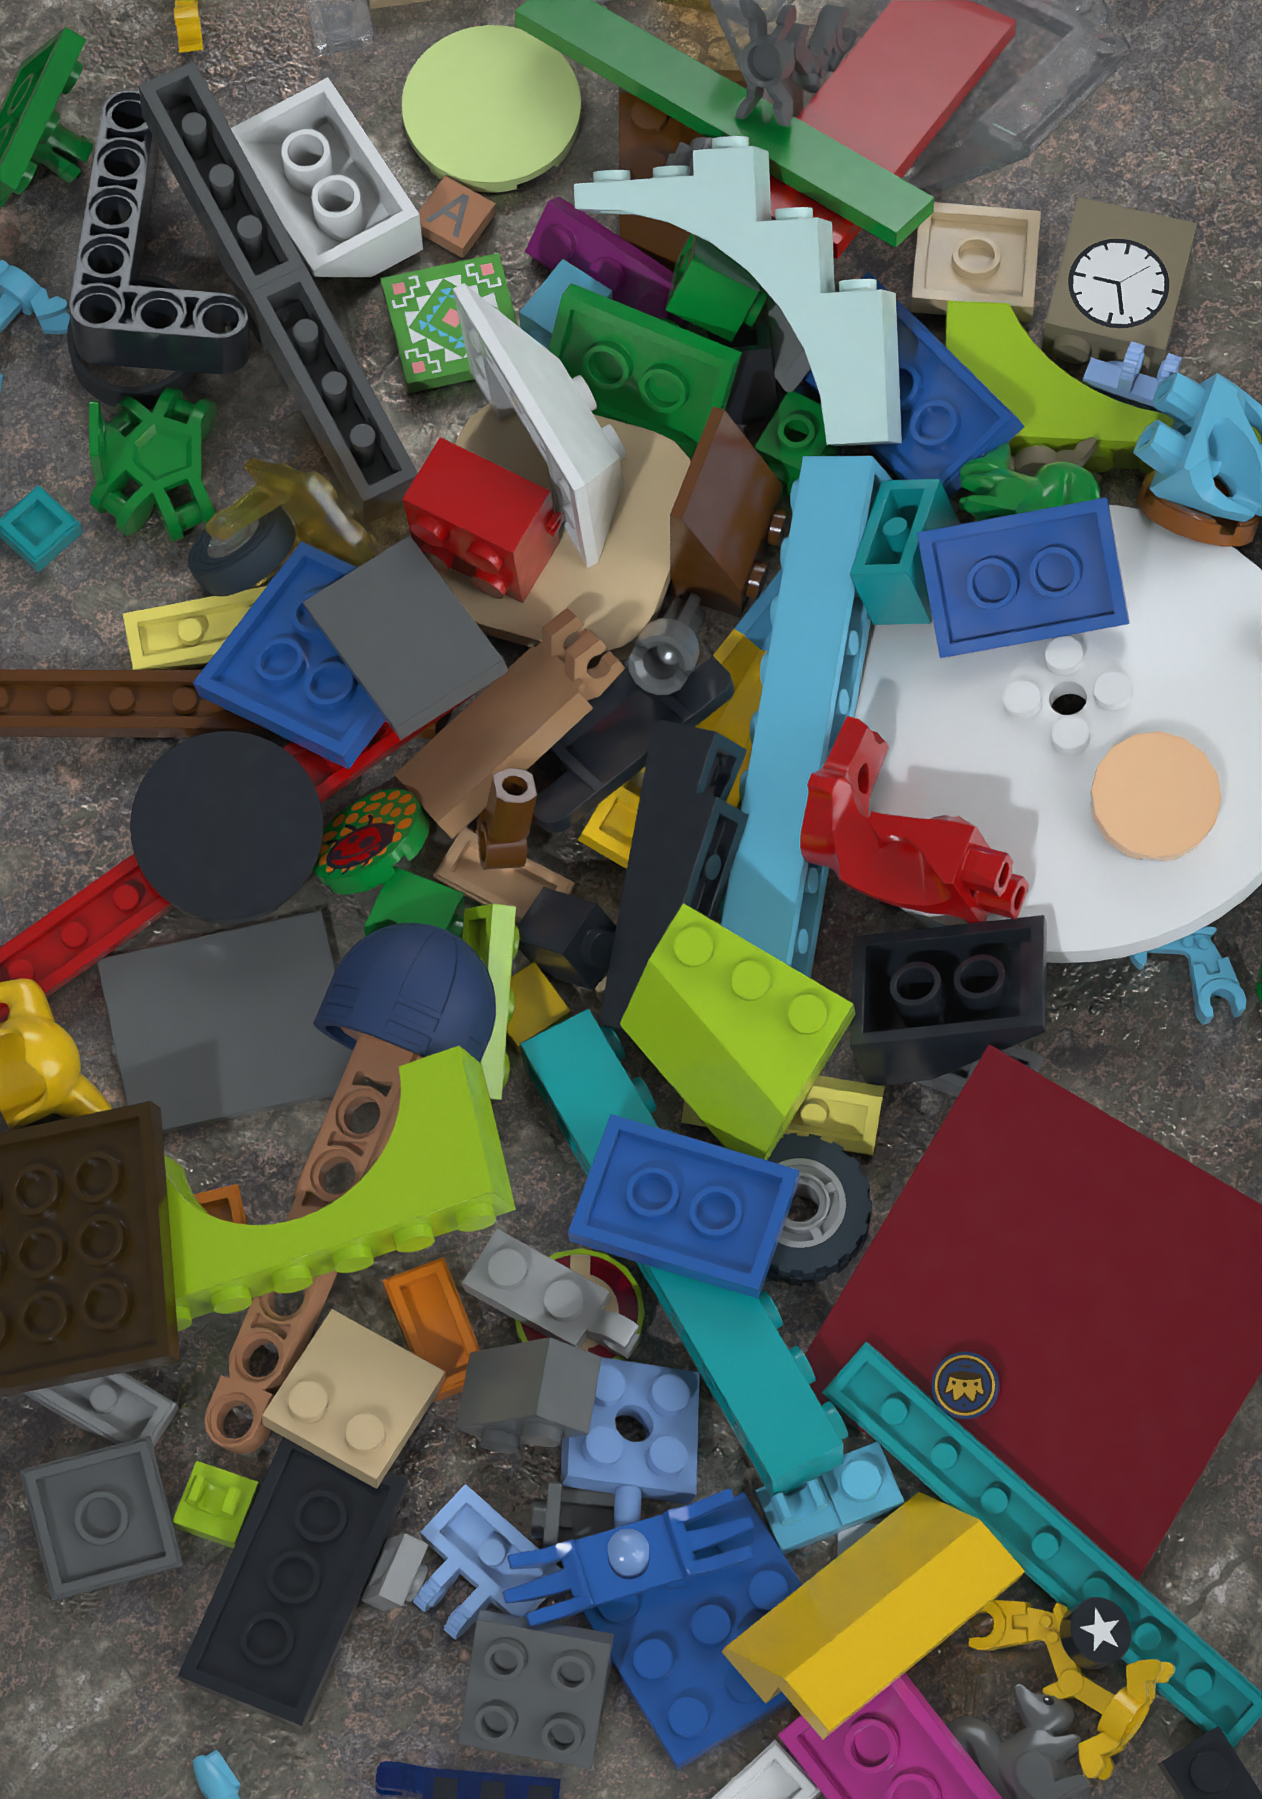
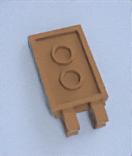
M568 608L542 627V642L529 648L508 668V673L496 679L394 774L452 839L487 807L493 775L501 770L510 768L526 771L593 709L588 700L599 697L624 671L625 667L610 651L601 657L596 667L587 669L589 661L594 656L601 655L607 649L606 645L591 630L588 631L585 628L578 634L573 644L564 647V641L567 636L577 632L584 625Z

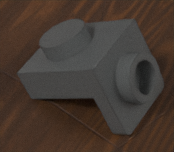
M549 1481L547 1499L534 1498L531 1539L544 1540L543 1548H547L571 1539L575 1541L614 1529L615 1494L562 1489V1482Z

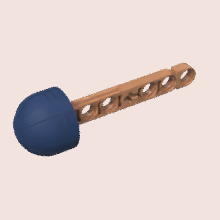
M401 923L390 925L361 939L346 953L339 963L313 1024L323 1034L353 1050L293 1192L292 1196L296 1198L285 1222L316 1212L343 1196L366 1175L380 1157L394 1129L399 1111L401 1081L398 1066L459 1045L477 1061L481 1062L490 1041L496 1019L494 986L490 974L480 957L465 941L453 933L429 924ZM369 1080H372L378 1086L390 1091L387 1096H384L378 1090L366 1085ZM367 1102L377 1103L380 1108V1118L375 1128L364 1134L354 1133L351 1128V1118L356 1108ZM338 1163H352L355 1170V1178L350 1188L340 1194H329L325 1181L330 1169ZM337 1271L312 1278V1285L303 1289V1304L292 1315L280 1316L277 1313L275 1299L278 1293L275 1291L253 1298V1303L248 1309L229 1355V1378L223 1375L220 1376L206 1410L205 1428L212 1441L232 1453L243 1455L254 1452L264 1445L272 1430L263 1425L262 1414L305 1351ZM275 1344L279 1354L275 1369L267 1376L254 1377L249 1366L251 1355L261 1345ZM249 1405L253 1414L251 1428L240 1438H228L224 1431L225 1417L235 1406Z

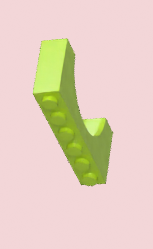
M459 1045L398 1066L401 1081L399 1111L394 1129L380 1157L366 1175L347 1193L322 1209L298 1219L269 1225H247L213 1217L208 1214L194 1196L187 1181L184 1167L164 1154L178 1332L190 1327L193 1318L211 1312L227 1314L244 1310L252 1305L253 1298L273 1291L277 1293L301 1291L312 1285V1278L333 1271L340 1273L360 1271L371 1266L374 1262V1257L395 1250L399 1252L419 1251L431 1246L435 1242L434 1237L457 1229L463 1232L482 1230L493 1225L496 1222V1216L516 1210L482 1064Z

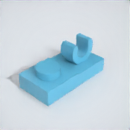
M878 1442L844 1454L843 1464L785 1495L781 1492L771 1498L765 1486L755 1490V1497L770 1533L783 1555L894 1512L904 1504L902 1494Z

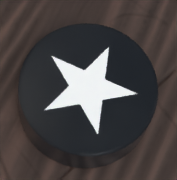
M1092 1597L1072 1606L1064 1614L1060 1624V1639L1065 1652L1076 1664L1087 1669H1101L1115 1663L1126 1654L1131 1643V1628L1125 1613L1117 1604L1106 1598Z

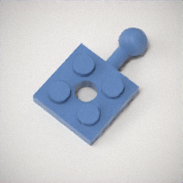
M602 1357L589 1434L562 1439L560 1477L562 1486L615 1494L614 1528L641 1521V1498L689 1505L696 1496L699 1372ZM627 1415L637 1419L644 1427L645 1440L642 1442H631L623 1438L616 1429L615 1417ZM634 1529L617 1531L610 1538L607 1548L610 1567L617 1576L623 1579H635L644 1574L649 1562L648 1541L643 1534Z

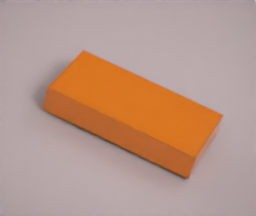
M439 1258L383 1279L385 1291L409 1352L445 1371V1383L432 1403L463 1392L470 1352L481 1350L445 1258Z

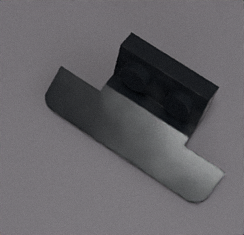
M711 656L688 676L680 690L669 695H655L644 691L635 683L629 672L628 658L622 663L625 667L624 671L599 697L588 700L593 709L536 761L537 765L546 775L558 766L565 773L537 795L532 821L551 833L562 832L571 827L646 766L652 728L656 721L665 720L696 727L730 700L735 692V685L728 670L714 656Z

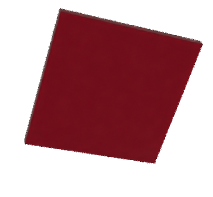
M989 1044L805 1353V1357L816 1379L815 1382L809 1385L821 1405L830 1401L837 1409L842 1420L870 1436L822 1393L865 1342L870 1343L934 1401L932 1377L935 1369L943 1359L958 1352H972L985 1357L996 1368L1000 1378V1393L997 1402L990 1411L978 1418H953L1139 1581L1262 1374V1204Z

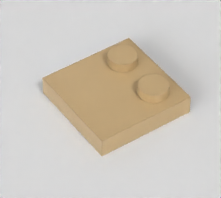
M934 202L933 214L918 227L910 312L946 315L947 300L1009 303L1018 321L1032 322L1041 211Z
M331 1309L262 1414V1422L265 1427L377 1489L444 1385L445 1371Z

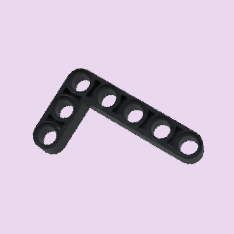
M122 90L111 95L105 101L101 113L70 297L74 349L79 357L85 361L99 365L208 374H231L240 370L250 357L248 311L240 299L225 293L138 286L159 157V146L142 117L139 91Z

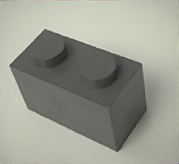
M550 1337L470 1352L456 1429L480 1437L481 1447L506 1454L518 1453L521 1445L532 1444L542 1447H557L560 1445V1439L588 1435L602 1357Z

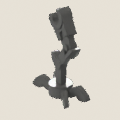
M739 0L743 17L749 20V36L751 42L742 50L740 63L741 70L750 82L747 87L746 98L740 103L735 118L746 119L764 96L766 87L768 94L774 101L772 109L777 124L789 127L793 115V99L781 81L787 79L793 72V81L803 90L809 93H817L821 88L820 79L825 77L827 71L834 72L844 55L851 49L855 41V29L843 27L849 15V10L846 7L825 5L818 16L816 27L806 46L805 41L809 25L794 23L797 17L794 5L785 4L776 19L777 26L771 34H767V16L761 7L753 0Z

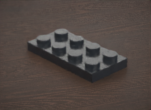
M283 1437L178 1674L180 1682L304 1731L409 1488L408 1479L387 1472L376 1489Z

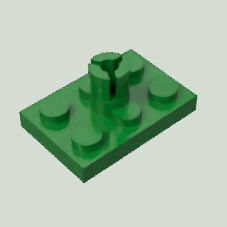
M67 27L22 61L0 107V209L10 194L14 192L20 195L26 189L36 171L37 164H41L56 173L65 182L71 183L82 170L77 166L78 161L81 160L86 163L93 149V141L65 127L59 121L60 113L54 110L61 93L66 95L71 91L84 66L77 59L86 39Z
M572 283L562 294L548 350L560 359L571 379L580 375L585 380L597 405V408L591 411L594 415L659 433L675 441L691 459L713 406L723 410L726 409L742 353L680 328L678 324L670 319H658Z

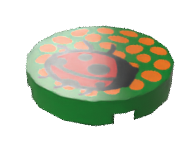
M398 788L377 791L357 800L336 815L323 829L321 852L313 871L325 887L328 885L332 892L337 894L361 893L387 882L397 873L392 866L404 855L410 861L420 852L429 833L430 817L412 792Z

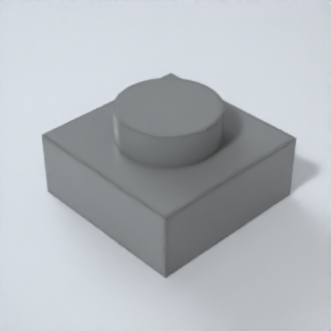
M406 1533L386 1539L361 1601L382 1611L401 1607L404 1601L411 1602L418 1594L426 1577L427 1566L422 1564L421 1561L428 1544Z

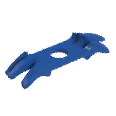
M731 1488L692 1504L670 1509L661 1515L575 1541L571 1539L547 1548L507 1555L510 1570L550 1566L561 1560L564 1569L507 1589L502 1594L507 1604L558 1596L571 1590L573 1594L572 1599L529 1612L525 1615L529 1627L565 1619L595 1606L680 1580L702 1577L753 1559L754 1556L750 1546L737 1548L699 1560L695 1559L694 1554L753 1529L754 1524L751 1516L697 1530L686 1531L684 1525L732 1503L734 1497ZM622 1529L637 1530L644 1535L649 1544L647 1569L643 1575L636 1579H623L617 1576L609 1564L607 1549L609 1540L617 1531Z

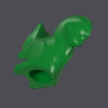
M1003 443L996 449L966 462L959 471L961 487L975 494L961 498L959 507L975 516V521L1100 498V486L1094 475L1075 463L1068 461L1052 462L1040 467L1033 477L1010 470L1011 449L1008 443Z

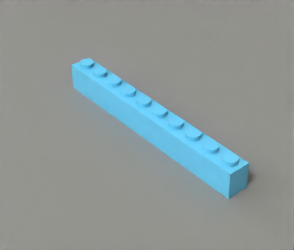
M803 456L799 479L795 480L792 485L790 502L793 516L790 534L784 538L780 551L783 569L779 594L773 597L770 607V619L773 627L769 652L763 655L760 664V679L763 688L759 711L754 712L750 721L751 757L749 768L743 772L739 785V795L742 803L741 811L749 816L730 872L728 888L724 891L718 909L721 926L811 978L829 868L805 861L801 854L800 836L809 792L807 783L811 773L820 770L825 764L846 717H855L871 619L849 574L881 482L892 480L873 456Z

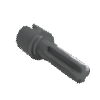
M691 592L687 600L676 596L672 600L663 619L649 623L640 633L628 662L632 678L644 691L655 695H669L680 690L688 676L692 673L700 654L699 641L696 635L707 614L698 607L702 600L699 595Z

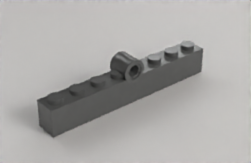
M194 60L139 85L142 117L239 294L238 299L246 306L249 329L254 339L264 352L269 350L363 526L404 507L402 498L418 472Z

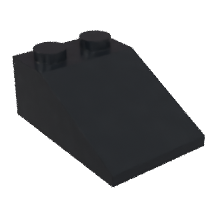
M1038 915L1016 918V920L1003 919L854 936L851 1003L854 1004L856 1014L850 1023V1047L867 1084L888 1085L933 1080L980 1060L989 1044L1001 1051L1046 1032L1047 921L1045 916Z

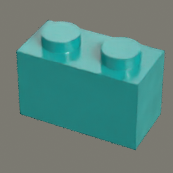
M940 479L888 480L881 482L849 574L873 625L932 623L933 618L917 532L960 524Z

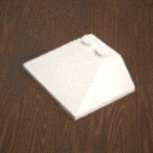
M465 283L453 288L471 374L499 420L514 412L518 414L548 465L556 511L564 514L563 528L587 568L598 563L623 487L620 460L627 456L620 438L610 424L602 428L600 427L591 412L597 408L595 399L585 380L580 375L571 379L559 358Z

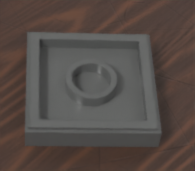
M151 1436L20 1470L52 1601L184 1566Z

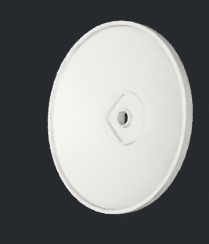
M1109 505L1130 624L940 658L933 620L931 624L873 625L871 621L854 717L865 723L871 731L878 732L889 746L869 799V812L874 811L883 814L925 819L941 815L960 816L977 826L991 849L1009 854L1013 860L1012 873L1024 876L1028 882V892L1017 918L1045 916L1047 921L1046 962L1051 963L1095 962L1126 957L1159 948L1186 937L1219 919L1244 901L1262 884V570L1232 546L1222 547L1200 543L1177 535L1156 524L1142 513L1141 509L1119 505ZM1065 694H1076L1086 700L1083 709L1072 715H1061L1055 712L1051 706L1058 697ZM1160 731L1185 738L1205 753L1218 774L1221 803L1216 823L1196 849L1176 860L1160 861V859L1149 860L1145 858L1139 860L1125 856L1104 839L1092 818L1090 791L1097 766L1114 745L1134 734ZM902 908L905 912L930 928L967 924L963 919L951 915L929 914ZM989 912L986 921L1011 918Z

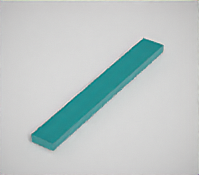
M865 1342L822 1392L949 1506L980 1519L1025 1570L1024 1573L1058 1603L1065 1605L1068 1610L1072 1606L1092 1597L1106 1598L1117 1604L1125 1613L1131 1628V1643L1128 1651L1121 1659L1128 1665L1139 1660L1149 1659L1172 1663L1175 1666L1174 1674L1167 1683H1156V1690L1205 1734L1219 1726L1232 1748H1234L1262 1716V1690L957 1420L945 1413L931 1397L870 1343Z

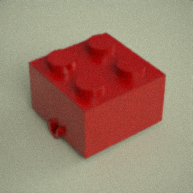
M441 437L402 498L411 537L433 567L441 572H448L452 568L470 577L472 584L476 588L496 599H503L507 595L524 603L560 543L558 530L563 522L564 514L559 511L554 512L550 490Z

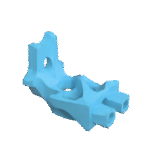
M1178 372L1161 381L1157 386L1152 403L1153 407L1174 419L1172 428L1160 420L1154 421L1146 426L1140 434L1133 454L1156 470L1149 489L1156 497L1217 517L1246 522L1253 518L1255 514L1262 517V405L1236 384L1218 373L1200 384ZM1252 427H1254L1261 436V443L1258 442ZM1213 478L1219 479L1228 489L1229 497H1226L1215 487Z

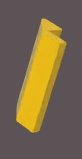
M918 1492L724 1647L722 1653L765 1703H768L782 1691L824 1740L1014 1584L1025 1570L980 1519Z

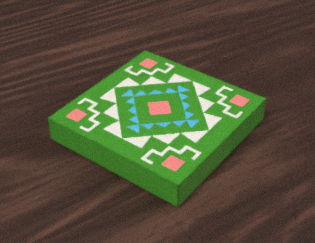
M499 253L381 278L382 291L408 394L474 379L469 368L453 288L465 283L518 326Z

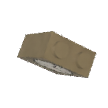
M1078 197L1045 321L1041 350L1054 354L1055 357L1064 362L1073 364L1090 362L1091 357L1104 362H1123L1129 344L1133 341L1145 345V358L1139 373L1157 377L1160 365L1165 360L1192 252L1197 223Z

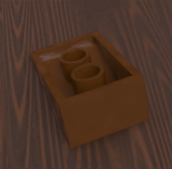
M714 406L670 513V595L679 596L687 600L692 592L702 598L700 605L741 618L748 597L757 600L762 593L769 570V564L762 562L769 544L780 545L788 524L790 511L782 509V483L728 413Z

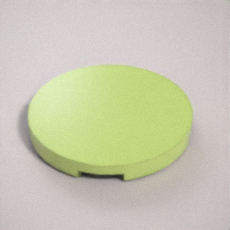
M502 25L466 28L452 33L433 44L412 67L402 94L403 126L405 135L408 137L415 152L430 167V172L441 180L446 175L476 192L496 193L516 190L518 184L538 177L552 166L558 167L571 151L581 124L580 88L575 73L565 57L556 49L525 31Z

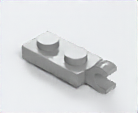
M496 1229L463 1281L464 1291L542 1335L579 1349L585 1340L589 1338L615 1355L627 1360L640 1340V1335L636 1334L639 1325L621 1314L604 1310L611 1300L609 1290L499 1229Z

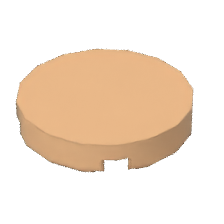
M1160 731L1134 734L1114 745L1097 766L1090 791L1092 818L1104 839L1125 856L1143 860V858L1149 860L1160 859V861L1176 860L1196 849L1216 823L1221 803L1218 774L1205 753L1185 738Z

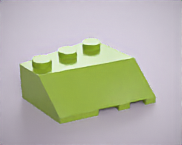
M683 903L649 958L620 1022V1026L725 1148L768 1160L856 1013L854 1004Z

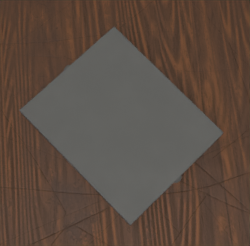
M322 910L105 957L97 962L114 1041L110 1049L112 1055L117 1057L126 1105L151 1101L161 1108L163 1134L334 1097L353 1050L329 1038L313 1024L335 973Z

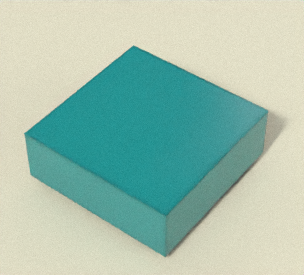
M39 485L0 518V538L38 573L83 533L81 523Z

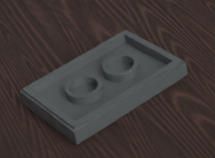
M410 535L303 602L309 616L400 740L509 672L504 659Z

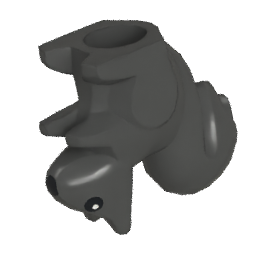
M1016 1684L1014 1686L1015 1704L1024 1728L1005 1740L1001 1739L989 1723L977 1717L961 1716L945 1724L1003 1799H1090L1092 1797L1088 1787L1090 1782L1087 1776L1082 1773L1069 1774L1064 1763L1079 1753L1078 1744L1081 1743V1737L1078 1734L1061 1736L1071 1727L1075 1719L1073 1707L1063 1699L1032 1693L1024 1685Z

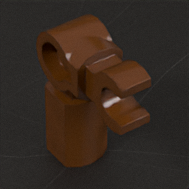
M505 769L492 777L487 807L478 815L476 827L479 858L483 870L525 867L527 858L526 836L529 835L537 798L533 774L525 770Z

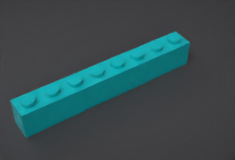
M589 1009L520 1043L524 1069L587 1178L610 1114L658 1128L651 1116V1113L657 1111V1107L648 1087L640 1076L630 1080L620 1061L626 1058V1054L613 1028L606 1025L600 1028ZM636 1262L771 1498L781 1492L785 1495L843 1464L842 1440L848 1437L845 1424L830 1401L821 1405L809 1385L816 1381L813 1370L802 1350L798 1346L788 1349L777 1329L783 1326V1321L777 1307L766 1291L761 1292L759 1299Z

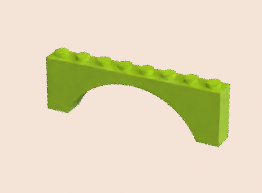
M947 300L944 346L1025 426L1008 442L1011 456L1016 457L1020 451L1032 446H1045L1053 449L1055 452L1063 449L1075 450L1079 442L1093 437L1096 439L1097 448L1089 460L1082 466L1088 471L1101 473L1112 468L1139 469L1145 474L1156 471L1133 454L1140 434L1146 426L1156 420H1160L1172 428L1174 419L1164 413L1141 409L1114 400L1089 388L1067 374L1051 361L1032 341L1019 323L1009 303ZM1252 427L1258 442L1261 443V436L1259 435L1257 430L1254 427Z

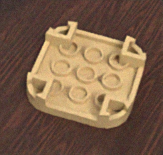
M487 404L472 415L459 434L455 444L550 490L554 512H556L548 465L518 414L514 412L499 420L491 405ZM594 415L601 428L608 424L614 428L627 456L620 460L623 487L598 563L587 568L561 524L558 530L560 543L524 603L507 595L503 599L488 596L472 584L470 577L452 568L448 572L436 570L482 632L489 636L528 647H536L542 642V627L568 608L584 625L577 632L567 636L564 641V647L573 644L578 634L585 628L588 631L591 630L607 647L601 655L594 656L589 661L587 669L596 667L601 657L608 651L619 661L627 659L631 655L640 633L649 623L656 621L671 580L670 513L691 463L690 458L675 441L654 431Z

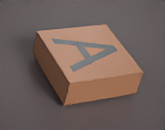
M445 175L418 212L420 215L421 234L464 259L496 215V203Z

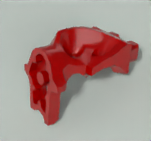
M847 716L825 764L820 770L811 773L807 783L809 792L800 836L801 854L805 861L831 868L835 871L838 879L845 885L874 899L897 907L929 914L951 915L963 919L966 923L985 922L989 912L1016 920L1028 892L1029 884L1024 876L1012 873L1013 860L1009 854L991 849L977 826L960 816L941 815L925 819L883 814L874 811L869 812V799L889 746L878 732L871 731L860 719Z

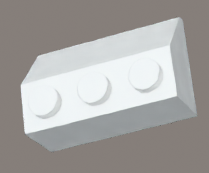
M328 77L231 128L295 248L314 277H373L423 250L418 211Z

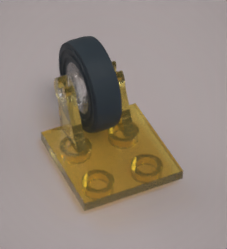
M251 457L243 466L257 484L229 508L219 511L208 521L205 530L197 538L189 552L188 567L203 589L213 596L223 597L266 582L280 570L301 541L357 568L374 558L375 555L369 548L372 544L370 535L357 521L342 513L334 502L338 498L336 490L322 475L315 471L305 473L294 470L283 462L273 464Z

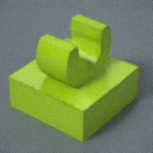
M196 1461L172 1521L174 1528L234 1549L260 1490L259 1482Z

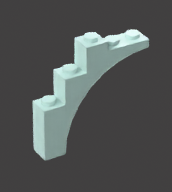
M746 136L712 138V149L693 150V176H690V166H661L653 168V178L630 180L629 170H604L593 172V183L574 184L575 209L592 214L640 215L669 222L711 242L750 272L779 305L805 350L821 398L827 445L857 446L902 443L896 293L883 289L877 290L876 279L839 281V292H835L832 222L818 217L813 218V208L776 209V220L771 221L769 151L749 146V137Z

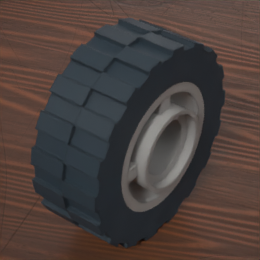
M797 1133L784 1134V1138L779 1140L767 1161L799 1170L800 1180L794 1197L801 1196L809 1199L815 1205L817 1213L812 1219L805 1222H796L786 1218L766 1278L776 1282L777 1279L789 1281V1285H802V1282L813 1281L815 1284L825 1281L826 1277L834 1272L836 1274L840 1273L847 1267L851 1257L856 1258L860 1252L865 1236L867 1237L872 1213V1200L869 1197L870 1185L867 1176L863 1178L860 1172L861 1165L853 1156L850 1158L844 1153V1147L833 1141L831 1144L821 1140V1136L809 1134V1137L797 1136Z

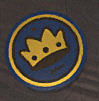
M972 1352L954 1353L943 1359L934 1371L932 1377L933 1397L937 1405L950 1416L959 1419L978 1418L990 1411L997 1402L1000 1393V1378L996 1368L985 1357Z

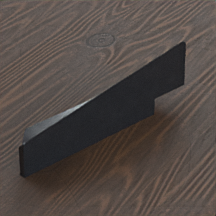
M658 720L653 725L600 1013V1022L608 1027L624 1031L620 1026V1022L647 962L683 903L715 922L749 816L726 802L747 750L716 731L665 720Z

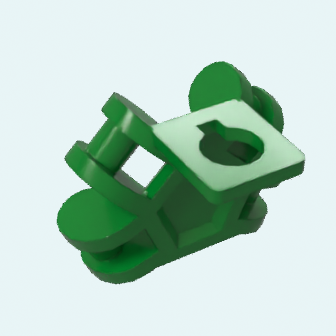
M167 387L160 395L152 413L134 398L124 396L116 404L118 414L108 423L104 422L99 401H89V457L96 481L89 504L98 513L104 514L109 512L116 518V528L127 537L134 535L145 525L155 504L165 531L172 543L184 539L183 531L202 523L207 528L217 520L213 505L202 482V439L207 438L215 421L217 404L214 401L202 398L196 404L184 400L181 390ZM131 477L141 487L129 498L124 494V491ZM187 483L193 501L173 508L166 491Z

